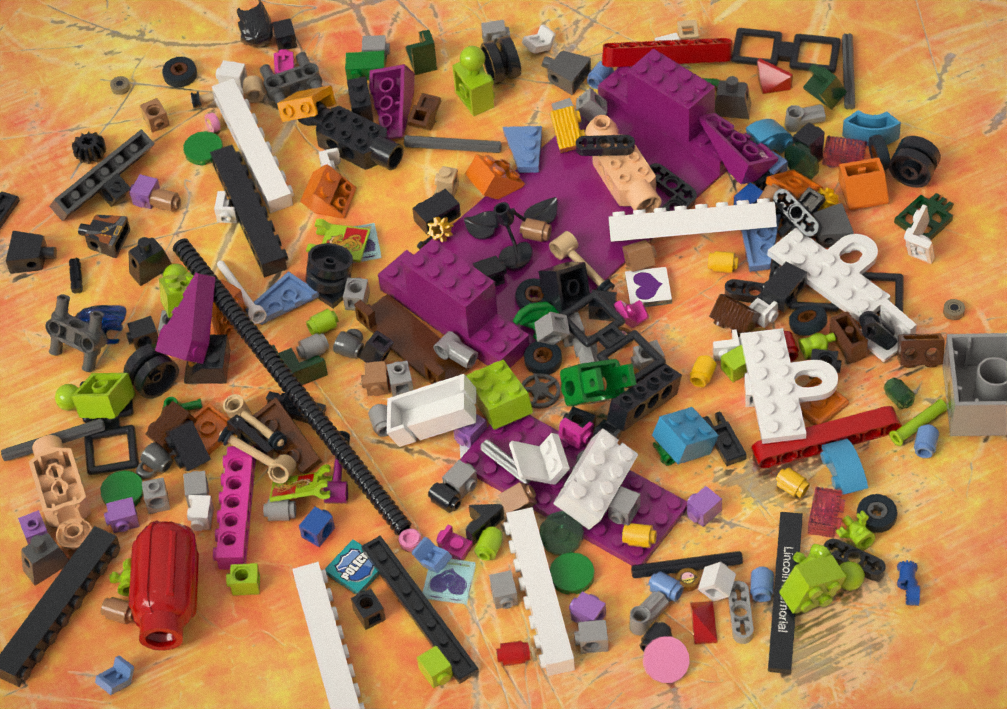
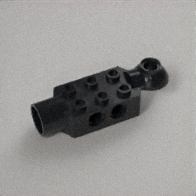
M318 101L316 102L318 115L298 119L304 125H316L318 147L324 150L338 148L340 158L365 170L377 165L393 170L399 165L403 157V146L388 139L386 128L341 106L328 109L324 103Z

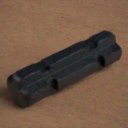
M77 257L71 258L69 260L72 293H81L83 290L80 270L81 262Z

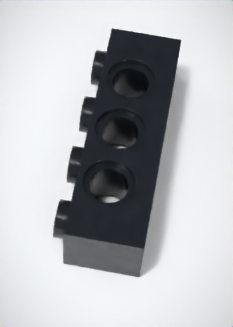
M664 364L636 383V385L611 400L607 421L620 430L625 431L677 395L682 374Z

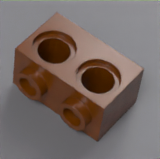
M898 334L897 359L900 365L906 368H914L916 365H925L926 367L943 365L944 338L942 334ZM910 348L915 349L913 354L905 355L906 350ZM930 348H936L934 354H926Z

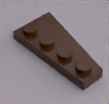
M274 398L253 415L273 432L280 431L287 436L286 445L281 450L275 451L280 455L291 456L296 462V468L303 474L309 473L322 462L279 399ZM245 421V423H246L250 428H254V427H252L249 423H247V422ZM256 430L261 438H263L265 441H269L267 437H265L258 430Z

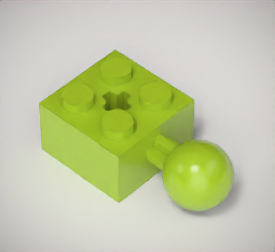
M468 46L462 50L460 62L452 65L455 93L474 117L494 108L493 99H495V94L492 88L494 81L491 75H487L484 71L485 54L482 49L477 46Z
M181 264L169 265L163 272V278H159L160 300L168 318L172 317L173 314L171 312L173 309L179 306L183 299V293L193 278V275Z
M92 373L79 388L73 384L60 386L55 393V402L59 408L65 411L76 409L79 418L113 419L119 415L136 394L128 373Z
M830 555L795 565L779 593L793 614L798 612L806 613L813 608L819 606L826 607L831 604L834 595L841 588L848 591L858 589L864 582L865 574L863 568L858 563L847 561L838 565L834 557Z

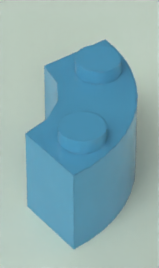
M857 110L843 120L842 136L854 144L868 146L869 137L881 135L886 145L899 139L901 122L888 112L870 115Z
M762 119L746 127V132L751 136V141L756 144L762 143L770 150L775 149L779 154L793 146V136L773 119Z
M848 439L822 445L821 460L832 474L831 482L835 490L844 495L868 488L859 456Z

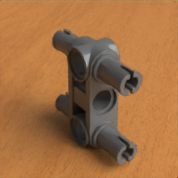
M300 52L296 55L298 67L277 74L273 73L269 64L260 67L267 97L269 100L274 101L276 105L297 91L323 87L318 66L310 62L305 52Z
M60 294L56 298L55 311L51 314V319L45 324L46 331L51 337L49 353L55 356L62 354L63 343L84 353L82 370L93 372L96 368L97 356L101 353V348L107 343L106 335L102 330L104 314L101 311L91 312L88 324L68 313L70 297Z

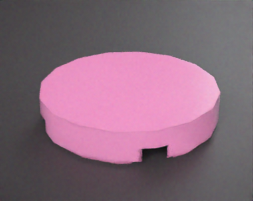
M658 637L652 640L644 650V669L655 681L661 683L675 682L681 679L688 669L689 653L686 646L676 638Z

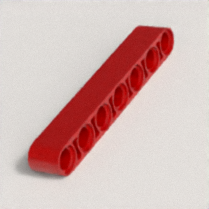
M729 38L605 43L602 49V65L606 67L634 66L652 49L678 64L728 62L731 60L733 41Z
M884 406L806 427V439L762 444V440H759L752 445L751 449L758 466L761 469H766L819 455L823 452L822 445L848 439L852 445L889 436L891 431H896L902 427V424L892 406Z

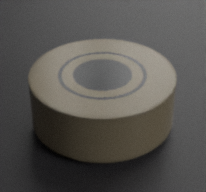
M124 76L113 78L110 82L111 91L116 95L127 93L130 90L128 78Z
M950 299L945 302L943 314L946 318L959 320L964 316L965 305L962 301Z

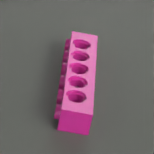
M235 446L227 447V455H223V468H225V473L221 474L223 492H219V504L221 505V510L217 511L219 529H215L217 547L213 548V560L217 561L219 570L230 569L232 564H246L256 459Z

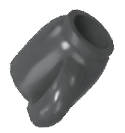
M350 329L347 332L341 331L334 342L333 351L347 358L358 359L364 349V343H362L363 334L358 329Z
M152 442L143 451L140 458L142 462L137 466L136 473L142 479L151 478L157 472L165 473L172 465L173 459L163 447L156 442ZM144 464L153 469L154 471H145L143 469Z

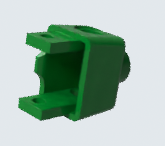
M617 359L581 363L560 371L561 391L565 404L569 407L613 400L625 392L624 388L636 385L633 363L620 366ZM603 377L606 379L607 382L606 390L604 389Z

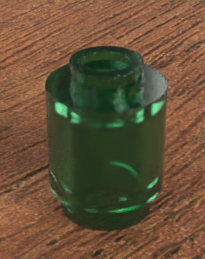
M891 378L884 385L885 394L899 409L909 408L913 405L915 393L901 379Z

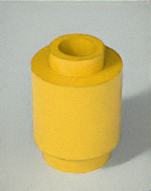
M709 252L708 269H713V272L733 273L734 269H738L739 258L735 257L733 252Z
M701 355L697 357L689 374L690 382L694 386L702 388L709 384L717 367L716 362L711 356Z
M789 467L786 470L781 469L776 477V481H778L777 486L793 497L798 496L802 498L810 487L807 478Z
M630 523V525H624L622 541L623 543H628V546L650 548L651 544L656 542L657 531L653 530L652 525Z

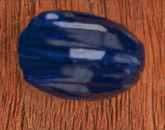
M95 305L83 308L75 315L76 318L89 324L90 313L101 311L104 314L102 330L107 338L106 344H119L120 339H109L107 332L109 330L122 331V322L127 313L124 306Z

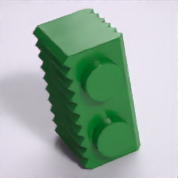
M384 51L348 52L345 55L347 80L366 77L369 80L370 70L386 68Z

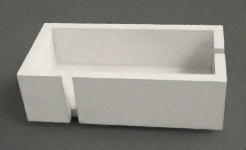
M465 374L388 398L387 434L401 447L416 442V438L423 440L476 423V406L474 405L476 404V387Z
M601 429L590 440L553 503L588 529H591L602 519L638 456V453L624 443L617 444L619 440L604 429Z

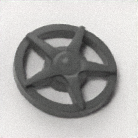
M534 373V375L527 377L522 382L526 391L532 393L534 397L533 402H531L533 408L549 407L560 396L558 381L548 374ZM539 379H547L549 382L543 383ZM535 380L533 386L525 387L530 381ZM553 385L557 388L555 396L549 392V388ZM546 397L551 399L545 403H537L538 400L545 399Z

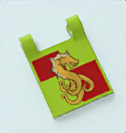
M316 219V234L324 235L322 244L333 243L343 246L352 254L353 262L361 263L371 232L370 229L336 225L324 219ZM308 244L306 252H309L316 245Z
M330 465L321 466L315 473L290 476L282 484L273 482L269 497L270 502L311 495L317 496L320 499L330 498V491L321 490L323 487H328V481L333 480V476H325L323 474L330 472Z

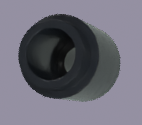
M434 483L428 492L431 502L448 513L456 511L461 505V494L444 483Z
M655 622L641 638V650L644 652L646 646L658 637H673L671 628L664 622Z

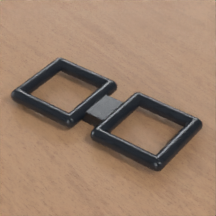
M738 28L736 30L731 56L732 63L757 66L759 58L740 56L743 36L774 39L771 59H760L777 66L778 61L790 62L789 67L794 70L809 71L808 69L813 64L798 62L801 42L832 45L829 65H815L819 68L823 66L831 73L836 72L841 42L837 37L798 33L795 34L792 43L782 42L783 35L779 31Z
M865 272L862 274L870 281L895 282V306L903 312L904 276L902 274ZM797 297L789 306L791 310H796L806 305L821 306L826 312H837L839 310V307L832 302H797Z
M592 291L559 313L567 315L569 331L585 347L589 348L599 341L606 348L597 354L599 361L610 360L609 356L635 340L655 360L635 374L636 383L666 363V359L638 331L633 330L624 335L618 329L625 324L624 317L597 291ZM592 301H595L614 321L588 338L568 317Z
M132 399L116 418H82L84 423L97 419H102L105 423L104 431L84 437L88 475L133 469L139 465L135 427L133 425H120V418L132 416L134 413ZM127 434L130 460L95 466L93 440Z

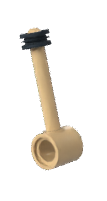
M258 76L246 77L242 87L245 99H248L250 103L262 101L264 98L262 79ZM196 91V94L191 92L190 102L193 104V108H196V105L201 107L202 102L214 100L213 93L200 95L199 91Z
M565 231L549 243L550 250L556 258L562 260L569 256L574 262H585L587 275L599 286L597 290L611 292L614 289L615 285L609 279L604 281L575 251L578 248V242L573 234Z
M233 394L225 399L223 408L230 419L235 415L243 418L269 439L268 444L275 450H281L286 445L287 436L280 431L273 432L252 416L249 407L240 395Z
M227 426L219 433L217 440L219 443H223L224 446L230 443L269 466L268 475L275 483H285L296 470V462L289 455H280L278 458L273 459L233 436L234 431L228 430Z

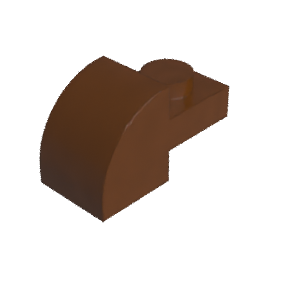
M422 93L417 106H413L407 121L408 125L430 131L436 122L435 116L441 104V98Z

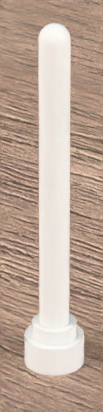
M218 261L217 267L227 281L241 289L243 301L248 308V316L255 324L263 322L267 316L263 307L254 304L225 262Z

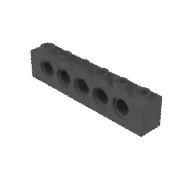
M142 129L139 130L56 197L49 207L64 221L96 195L105 182L117 173L119 175L149 152L155 143Z

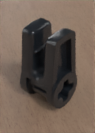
M866 311L860 315L859 323L864 337L885 350H890L896 345L898 341L894 336V329L875 312Z

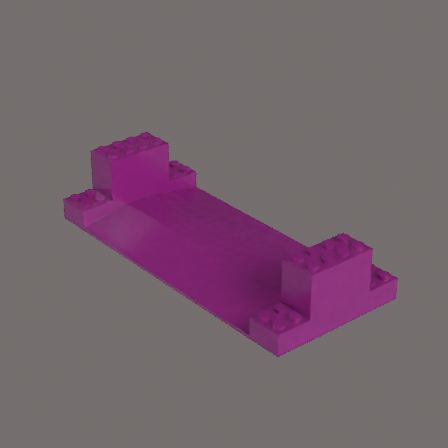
M652 49L634 66L617 68L598 85V94L607 101L606 116L616 123L619 130L618 134L632 136L635 140V145L649 166L654 163L663 165L694 188L697 192V198L728 171L699 121V116L715 113V86ZM580 114L581 122L579 123L580 130L584 129L585 132L590 121ZM556 136L541 148L539 173H519V178L525 183L522 188L500 199L485 196L452 224L451 233L453 235L446 236L447 241L441 242L440 238L438 241L432 239L415 254L405 250L378 274L379 286L382 292L389 294L399 304L443 335L448 331L455 333L460 338L461 343L478 352L477 359L487 366L504 360L509 368H511L524 356L526 348L531 343L537 341L533 338L534 330L519 324L516 325L513 322L515 315L520 310L516 304L515 293L522 281L531 278L539 279L538 271L565 262H574L569 256L562 260L556 258L550 250V242L565 231L573 234L578 242V248L575 251L605 281L626 263L623 246L644 240L649 242L653 239L611 242L609 217L613 216L612 212L625 211V215H633V208L631 206L618 205L593 166V156H581L576 152V149L560 153ZM668 182L666 184L669 188L672 189L677 187V185L674 182ZM656 187V192L661 198V205L659 207L661 208L671 197ZM557 197V216L549 224L552 226L548 241L539 242L523 238L520 233L522 220L514 215V222L510 225L516 243L528 242L533 250L532 258L526 266L515 270L506 268L507 274L504 275L505 283L495 286V281L473 267V263L496 255L499 259L501 251L508 246H513L506 226L501 224L499 228H495L493 236L487 239L474 238L465 226L464 217L493 211L494 207L501 202L508 203L511 209L515 208L516 212L524 217L525 211L532 205ZM671 206L669 209L675 211L674 207L676 206ZM588 276L591 293L592 290H597L599 286ZM530 295V297H531V298H533V297L538 298V295H535V296Z

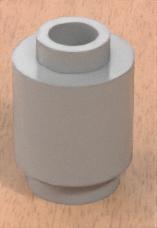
M316 333L298 341L299 346L296 347L300 358L307 360L325 353V350L329 349V344L323 333L319 335Z
M376 404L369 410L368 415L374 432L380 437L388 436L387 405Z
M268 499L267 504L263 506L264 517H268V521H290V519L296 518V502L290 501V499L270 502V499Z

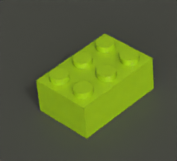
M504 360L494 362L487 367L466 375L476 387V405L494 430L533 413L528 392Z

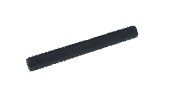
M741 551L638 564L631 566V573L633 578L652 576L660 571L665 574L678 573L685 568L701 570L718 562L727 566L743 563V556Z

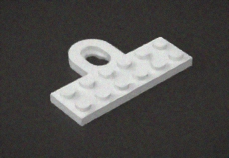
M795 228L768 250V256L781 266L787 261L807 271V285L844 312H850L852 318L858 322L862 313L866 311L877 313L883 301L886 299L890 301L891 296L862 275L875 264L878 254L876 243L865 235H846L827 250ZM854 250L862 253L859 261L855 263H845L840 259V256L844 253H850Z
M783 328L740 333L762 444L806 439V429L800 402L823 400L830 397L836 391L838 385V374L835 368L821 360L791 363ZM801 375H808L820 378L822 383L815 387L806 388L797 385L795 379Z

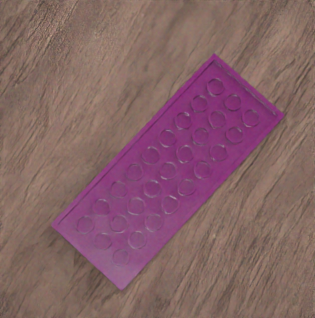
M527 415L495 430L489 425L462 456L460 461L465 464L468 463L475 468L477 479L500 492H504L521 481L481 451V444L485 440H490L513 458L509 446L511 441L540 446L551 433L559 434V431L531 415ZM560 439L570 469L556 485L533 480L528 484L532 486L536 493L534 498L537 504L532 506L533 510L631 566L645 564L687 511V501L629 470L621 486L640 494V508L631 523L652 525L653 530L657 531L655 544H651L650 548L628 546V543H623L624 525L617 524L608 519V508L602 519L591 529H588L553 504L573 471L572 467L576 464L577 455L587 447L584 445L578 450Z

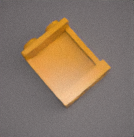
M332 85L297 91L278 102L277 105L281 119L285 122L318 115L316 102L321 101L326 107L334 106L336 100Z

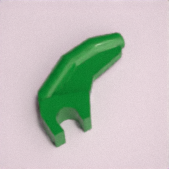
M548 302L530 303L518 310L513 322L516 325H523L533 319L539 320L549 312L558 314L559 312Z

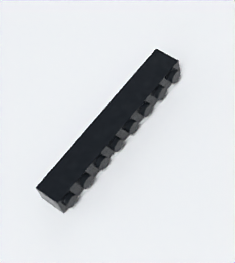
M233 145L211 151L213 167L224 191H226L228 199L231 201V206L235 207L238 222L263 276L267 277L287 270L286 261L289 260L285 249L281 250L280 248L282 243L279 235H274L273 233L275 232L273 222L267 220L269 217L265 206L261 207L260 205L262 204L261 197L258 192H254V182L252 178L248 179L247 177L249 176L246 165L241 164L243 160L240 152H236Z
M96 526L93 527L0 653L1 679L20 687L23 681L29 678L31 670L36 663L42 660L44 652L55 642L58 633L68 624L74 611L80 608L84 597L93 590L95 582L100 575L106 572L111 560L119 554L120 544L116 535Z

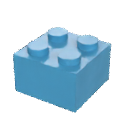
M693 407L660 416L652 433L654 439L677 464L710 455L719 436Z

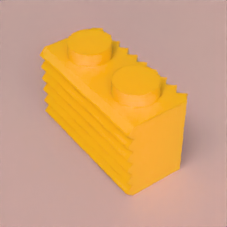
M574 106L551 111L550 115L560 153L575 150L576 140L581 136H585L584 129L580 130L578 125L581 122L579 110L575 111Z

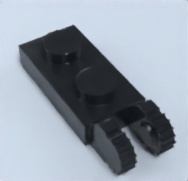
M720 411L715 413V419L718 423L716 426L713 425L709 416L703 417L719 435L715 447L725 465L729 466L746 460L745 450Z

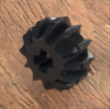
M88 131L87 134L81 133L80 137H75L72 143L74 157L79 159L81 163L87 162L90 164L91 161L97 162L98 158H103L106 152V145L102 136H99L97 132L91 134Z

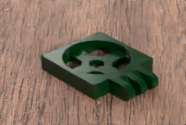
M938 193L934 194L930 199L919 195L895 217L894 223L906 231L908 227L911 228L913 223L909 224L906 222V216L910 214L914 217L916 210L921 208L922 205H926L929 215L927 226L932 228L929 233H923V236L932 240L953 221V215L949 211L954 203L949 201L946 204L947 199L944 197L940 199L941 195ZM937 213L940 216V223L932 219L934 214Z

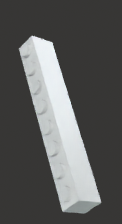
M233 78L212 86L214 100L269 212L273 213L292 206L293 189L291 185L287 186L285 173L283 170H279L278 159L276 156H272L271 145L268 141L265 142L264 131L262 127L258 128V120L255 113L251 114L250 112L251 107L248 99L243 98L244 93L241 85L237 86Z
M769 198L757 199L755 204H749V200L736 201L737 205L728 206V202L716 203V207L708 208L707 204L695 205V209L688 210L687 206L674 207L675 211H666V208H655L654 213H646L645 209L633 210V215H625V211L612 212L613 216L609 217L610 239L613 242L777 227L775 202H770Z
M533 508L506 513L507 522H503L506 536L510 535L511 537L508 544L510 553H515L516 559H513L515 571L521 574V577L518 578L521 591L526 593L523 601L525 609L531 612V616H528L530 628L536 631V635H533L536 649L540 648L542 653L538 655L541 669L546 668L547 676L574 671L573 653Z
M319 562L292 569L330 709H365L363 702L358 703L357 697H360L361 694L358 683L353 684L352 682L355 673L352 663L347 664L346 658H350L347 644L342 645L341 639H344L341 625L337 626L335 620H339L336 606L331 607L330 604L331 601H334L331 588L326 589L325 583H328L325 569H320Z

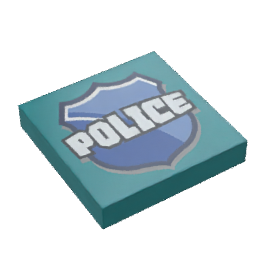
M352 539L325 568L327 576L354 594L365 591L380 574L362 551L361 546L363 545Z

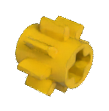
M828 187L826 190L819 189L818 193L824 196L826 201L818 211L838 204L839 195L834 194L833 189Z
M435 217V223H428L430 228L427 234H431L435 241H438L440 238L441 242L447 241L446 236L453 235L451 233L453 225L447 222L448 218L441 220L440 217Z

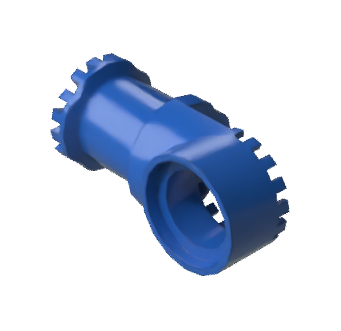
M903 560L897 564V570L899 571L897 587L907 590L906 605L919 606L920 585H918V581L915 579L918 565L911 560L909 562L908 560L906 562Z

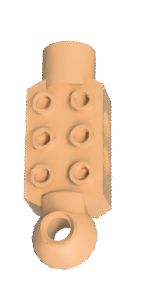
M606 115L594 117L587 125L585 131L586 136L622 135L618 134L619 130L616 123ZM602 143L600 146L608 148L611 145L609 143ZM636 145L634 152L630 155L593 156V166L619 206H631L633 210L645 209L646 213H654V209L660 207L661 198L656 192V175Z
M43 436L36 440L32 446L34 458L29 461L31 472L48 526L58 528L56 539L61 546L76 551L92 530L89 522L84 520L91 514V510L72 450L64 448L62 440L58 436Z

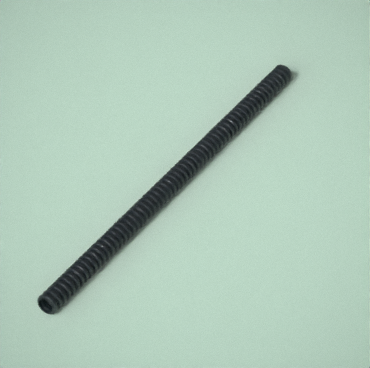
M187 238L178 240L172 248L193 276L195 273L215 277L213 297L215 305L223 312V315L252 352L256 354V357L263 366L267 368L271 377L282 388V391L289 397V400L293 402V405L297 407V410L304 416V419L308 421V424L320 436L323 443L331 450V453L335 455V458L339 460L343 468L347 470V474L358 485V488L362 490V493L366 495V498L370 500V503L374 505V508L378 510V513L382 515V518L386 520L387 525H390L391 530H394V534L400 535L402 531L409 529L411 522L403 515V511L399 510V506L395 505V501L391 500L390 495H387L388 492L384 490V487L380 485V482L376 480V477L372 475V472L368 470V467L364 465V462L360 460V457L348 445L345 438L333 423L329 421V418L325 416V413L318 406L317 402L314 401L313 397L310 396L309 392H306V388L295 377V374L291 372V369L280 358V355L276 353V350L265 339V336L254 325L250 317L243 311L239 303L232 297L193 245L189 243Z

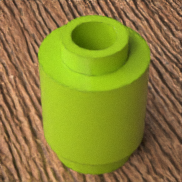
M326 309L311 316L310 320L306 321V325L311 335L316 333L319 335L336 328L339 320L334 311Z
M487 527L486 530L482 531L474 549L481 560L495 559L503 541V534L499 529Z

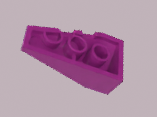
M405 64L370 70L369 90L375 102L374 107L378 112V120L380 126L387 129L388 139L390 140L404 137L414 95L415 73Z
M716 113L699 116L701 125L726 169L740 184L756 181L778 161L779 158L762 143H754L750 140V135L734 130L733 124Z
M195 273L183 293V299L179 306L175 307L171 312L173 315L168 324L163 325L155 351L182 360L203 364L210 338L215 287L214 276Z

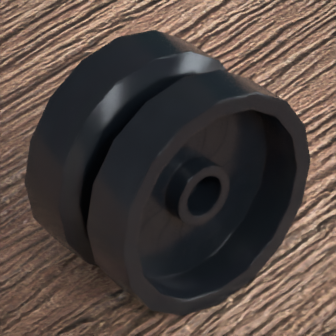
M509 35L497 38L496 44L493 41L481 43L480 48L485 54L484 66L487 74L491 75L494 84L503 82L505 76L510 79L521 76L520 59Z
M907 136L900 141L889 162V171L898 182L914 188L924 187L930 182L941 160V154L931 141L919 136Z
M323 243L312 247L308 252L305 281L308 286L323 294L341 293L345 290L347 277L351 278L352 254L345 247L333 243Z
M148 344L140 347L128 358L124 365L123 373L129 374L132 385L146 399H153L167 392L174 385L179 374L178 365L172 358L155 351L157 344Z

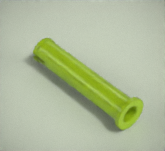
M938 399L896 431H891L889 435L892 442L899 447L902 446L903 442L915 434L920 426L930 423L943 412H946L947 404L942 399Z

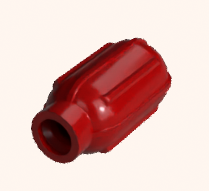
M156 520L150 522L133 542L128 604L133 620L140 628L139 642L146 648L161 651L172 650L183 643V628L197 612L199 552L197 550L195 534L190 527L171 521L159 522Z

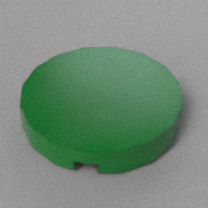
M207 131L191 135L183 145L186 159L196 165H206L210 161L212 163L210 152L223 148L220 137L213 132Z
M132 471L115 472L109 475L102 483L100 488L102 500L106 505V503L132 497L135 506H137L142 496H144L143 481L139 475Z
M570 552L562 554L555 558L550 566L554 588L563 594H580L582 591L584 592L589 589L594 581L595 571L593 563L588 557L580 553Z

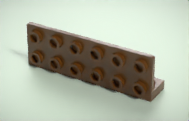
M389 294L382 297L372 306L370 304L366 305L361 299L354 304L356 319L373 334L379 331L394 341L391 350L404 361H408V364L431 384L462 375L470 369L463 367L450 358L446 360L439 357L433 347L441 338Z

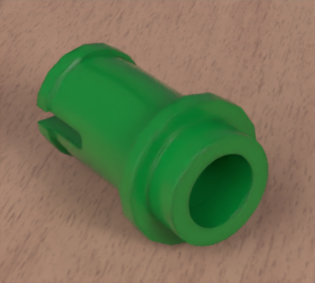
M653 442V447L660 455L661 463L666 466L675 463L673 458L659 443L657 445L656 442Z

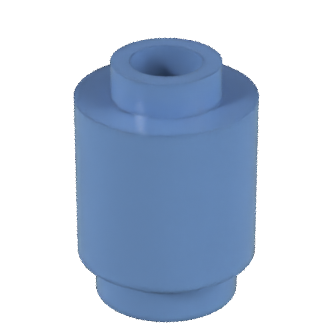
M599 61L588 74V85L593 89H598V85L614 72L613 67L603 66L602 61Z
M926 424L920 426L917 430L914 449L915 454L921 458H930L936 452L939 431L934 426Z
M757 567L751 572L750 593L753 600L757 602L769 601L773 595L774 573L767 567Z
M661 571L657 574L654 573L648 583L650 592H661L669 602L671 600L677 602L684 590V586L680 584V581Z

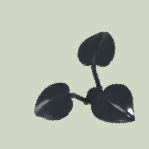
M553 197L536 203L525 211L524 217L516 212L515 208L511 209L508 203L501 202L494 207L493 211L464 217V223L468 232L476 239H487L493 236L495 228H499L500 224L506 226L513 246H508L501 251L499 261L500 263L503 262L507 269H520L529 263L533 250L528 242L516 243L510 225L514 222V215L524 222L527 218L551 224L557 216L558 200L557 197Z

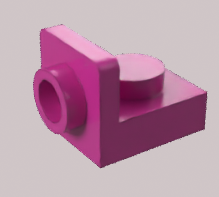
M279 50L278 53H274L275 74L294 68L295 56L293 52Z
M621 300L614 304L616 311L624 317L625 324L631 328L636 327L649 318L645 306L640 300L632 305H627Z
M564 418L559 424V438L579 450L585 444H589L592 439L594 424L589 422L582 428L578 424Z
M449 524L444 530L439 532L436 539L438 547L448 551L452 559L461 563L473 547V541L453 533V526Z

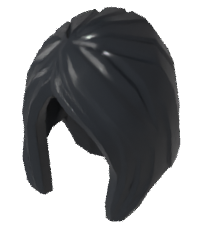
M258 0V5L250 10L243 11L238 8L240 41L244 45L255 48L268 45L273 36V25L262 1Z

